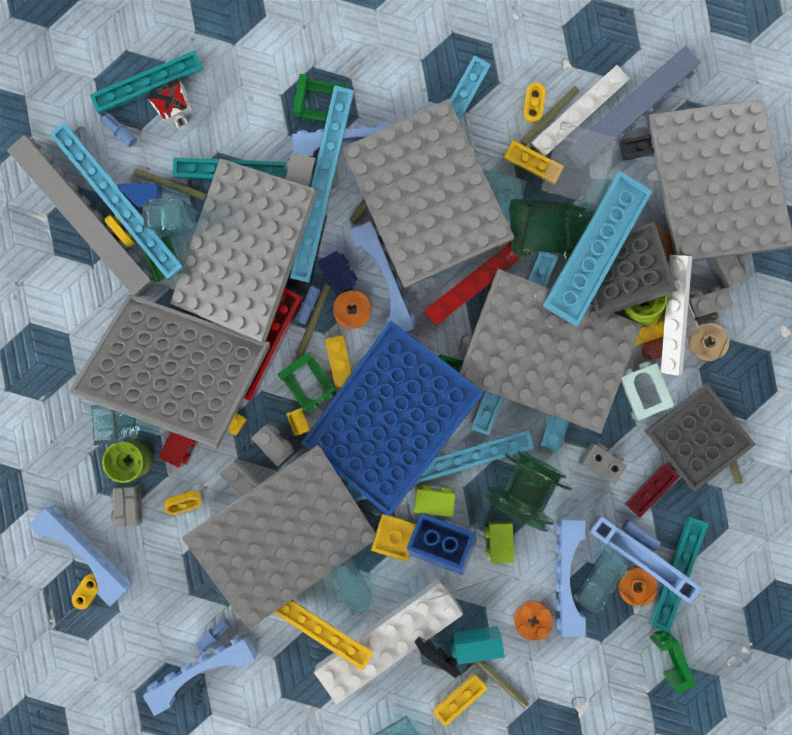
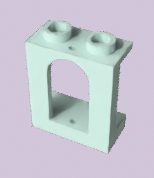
M650 361L639 364L638 369H626L621 379L633 410L630 412L632 418L638 421L674 406L658 364L650 363ZM642 372L648 373L651 376L661 399L645 407L642 405L634 384L636 375Z

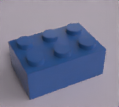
M421 513L406 550L410 556L464 575L477 540L476 533Z

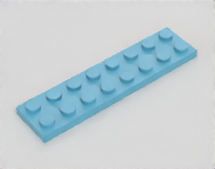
M621 171L616 173L542 305L544 308L574 326L579 325L652 193L650 189Z

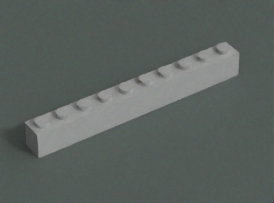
M23 135L7 149L9 154L131 294L140 297L156 283L152 278V272L147 267L143 268L140 264L141 259L135 253L131 254L127 249L129 247L118 239L114 231L102 221L104 217L99 211H94L90 207L92 203L84 195L81 196L77 192L79 188L72 181L68 182L65 178L67 176L60 167L56 168L53 164V158L47 152L43 153L40 148L42 146L34 138L30 139Z

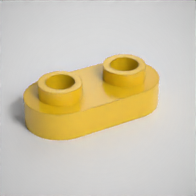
M532 83L526 90L523 117L529 123L538 122L543 115L546 90L540 83ZM536 92L538 97H533L532 93ZM534 111L536 115L531 116L529 112Z
M110 214L104 219L126 246L131 248L136 244L134 237L122 226L123 224L116 215Z
M189 491L172 496L165 500L164 511L170 515H177L199 508L202 505V495L196 491Z
M93 573L83 578L72 596V604L77 609L87 608L97 596L99 588ZM89 581L93 582V587L89 585ZM79 597L83 598V603L79 601Z

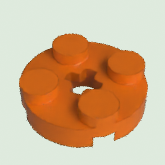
M359 291L343 292L336 298L333 306L336 321L345 328L356 329L362 327L371 316L372 308L370 302ZM349 305H350V306H354V305L357 306V308H356L357 313H356V314H354V313H352L351 315L348 314V312H349L348 306H349Z
M632 566L626 569L620 575L616 584L620 596L625 602L633 606L648 605L657 594L656 578L639 566ZM641 582V590H633L634 583Z
M536 600L524 602L525 604L518 607L514 613V625L519 635L533 641L545 639L553 625V618L549 609L543 603ZM533 616H536V620H538V622L534 625H531V623L528 622V619H532Z

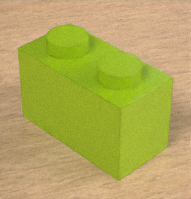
M422 484L421 487L416 488L414 513L453 517L455 492L451 491V488L440 487L439 490L432 489L431 485Z
M510 520L487 521L488 527H484L485 539H488L489 546H485L486 558H489L491 563L515 562L512 522Z

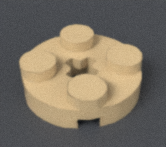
M715 323L700 324L698 333L689 336L688 350L697 359L702 361H714L721 358L729 347V338H727L726 331L722 326ZM710 337V341L713 342V344L708 345V347H706V343H704V340Z

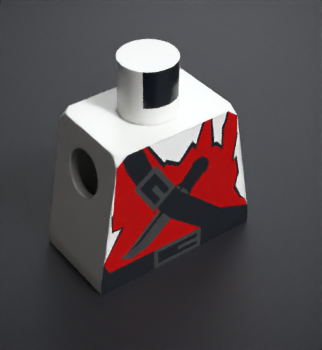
M178 78L146 95L147 99L168 125L175 123L179 130H184L189 126L185 117L191 115L192 110L185 88Z

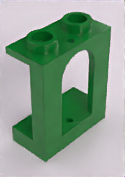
M299 74L293 107L294 116L326 123L327 112L305 109L307 91L332 95L334 86L346 88V83L342 81V85L311 80L308 79L306 74Z
M311 352L306 353L277 374L301 405L303 412L306 410L309 412L319 407L317 404L319 401L324 399L326 402L334 396L333 392L336 390ZM306 364L323 387L322 396L315 400L305 395L292 376L293 373Z
M658 630L654 632V635L649 636L650 640L661 652L668 650L674 668L663 673L675 691L680 693L696 687L679 642L669 632L664 630Z

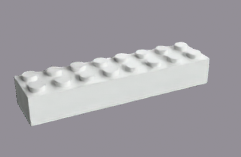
M439 577L353 638L374 652L363 671L334 652L316 665L314 674L337 705L416 649L417 646L414 641L419 636L425 640L430 639L463 615L462 608Z

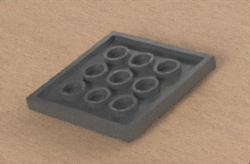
M655 222L632 229L592 300L598 318L677 291Z
M704 384L645 430V433L693 492L756 445L708 384Z

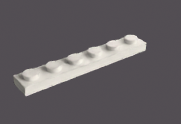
M616 65L541 133L531 145L539 154L543 156L548 155L625 85L630 78Z
M670 255L669 267L677 291L667 294L661 373L683 375L692 256Z

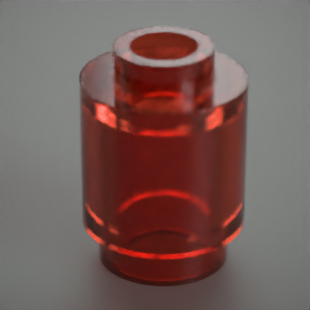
M663 337L643 343L641 352L644 358L651 361L662 357Z

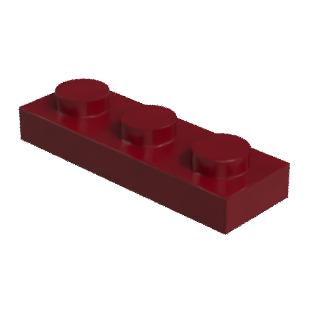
M663 463L624 504L637 517L641 518L680 476L670 466Z

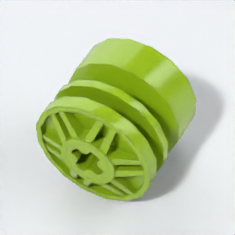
M667 295L646 301L647 306L641 307L638 304L623 309L625 317L642 325L655 323L664 311Z
M136 439L114 443L108 447L103 455V470L113 481L120 483L133 481L145 475L151 468L153 461L152 452L148 445Z

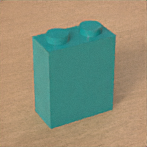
M498 626L453 633V640H450L452 656L457 658L458 665L505 658L502 637Z

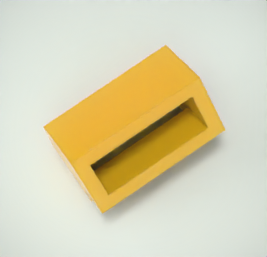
M303 408L286 414L294 436L311 430L306 414L302 411Z

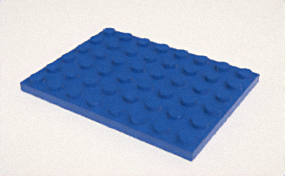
M390 320L301 444L309 451L319 445L336 473L390 517L485 392Z

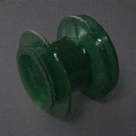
M518 451L520 457L505 453V456L516 463L504 488L498 489L488 486L487 490L491 494H486L485 499L511 517L533 528L548 532L550 529L548 525H554L555 523L552 518L545 514L544 510L557 486L566 490H573L568 483L561 480L562 478L566 479L567 475L523 451Z

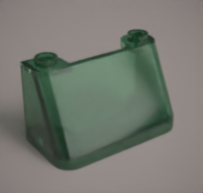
M511 199L509 205L510 229L514 235V240L511 241L512 252L519 258H527L532 252H558L563 254V258L569 259L591 220L593 211L567 202Z

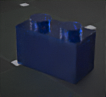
M335 251L317 261L337 297L357 286L355 281L358 278L353 270L349 271L346 264H348V261L343 253L339 254L338 251Z

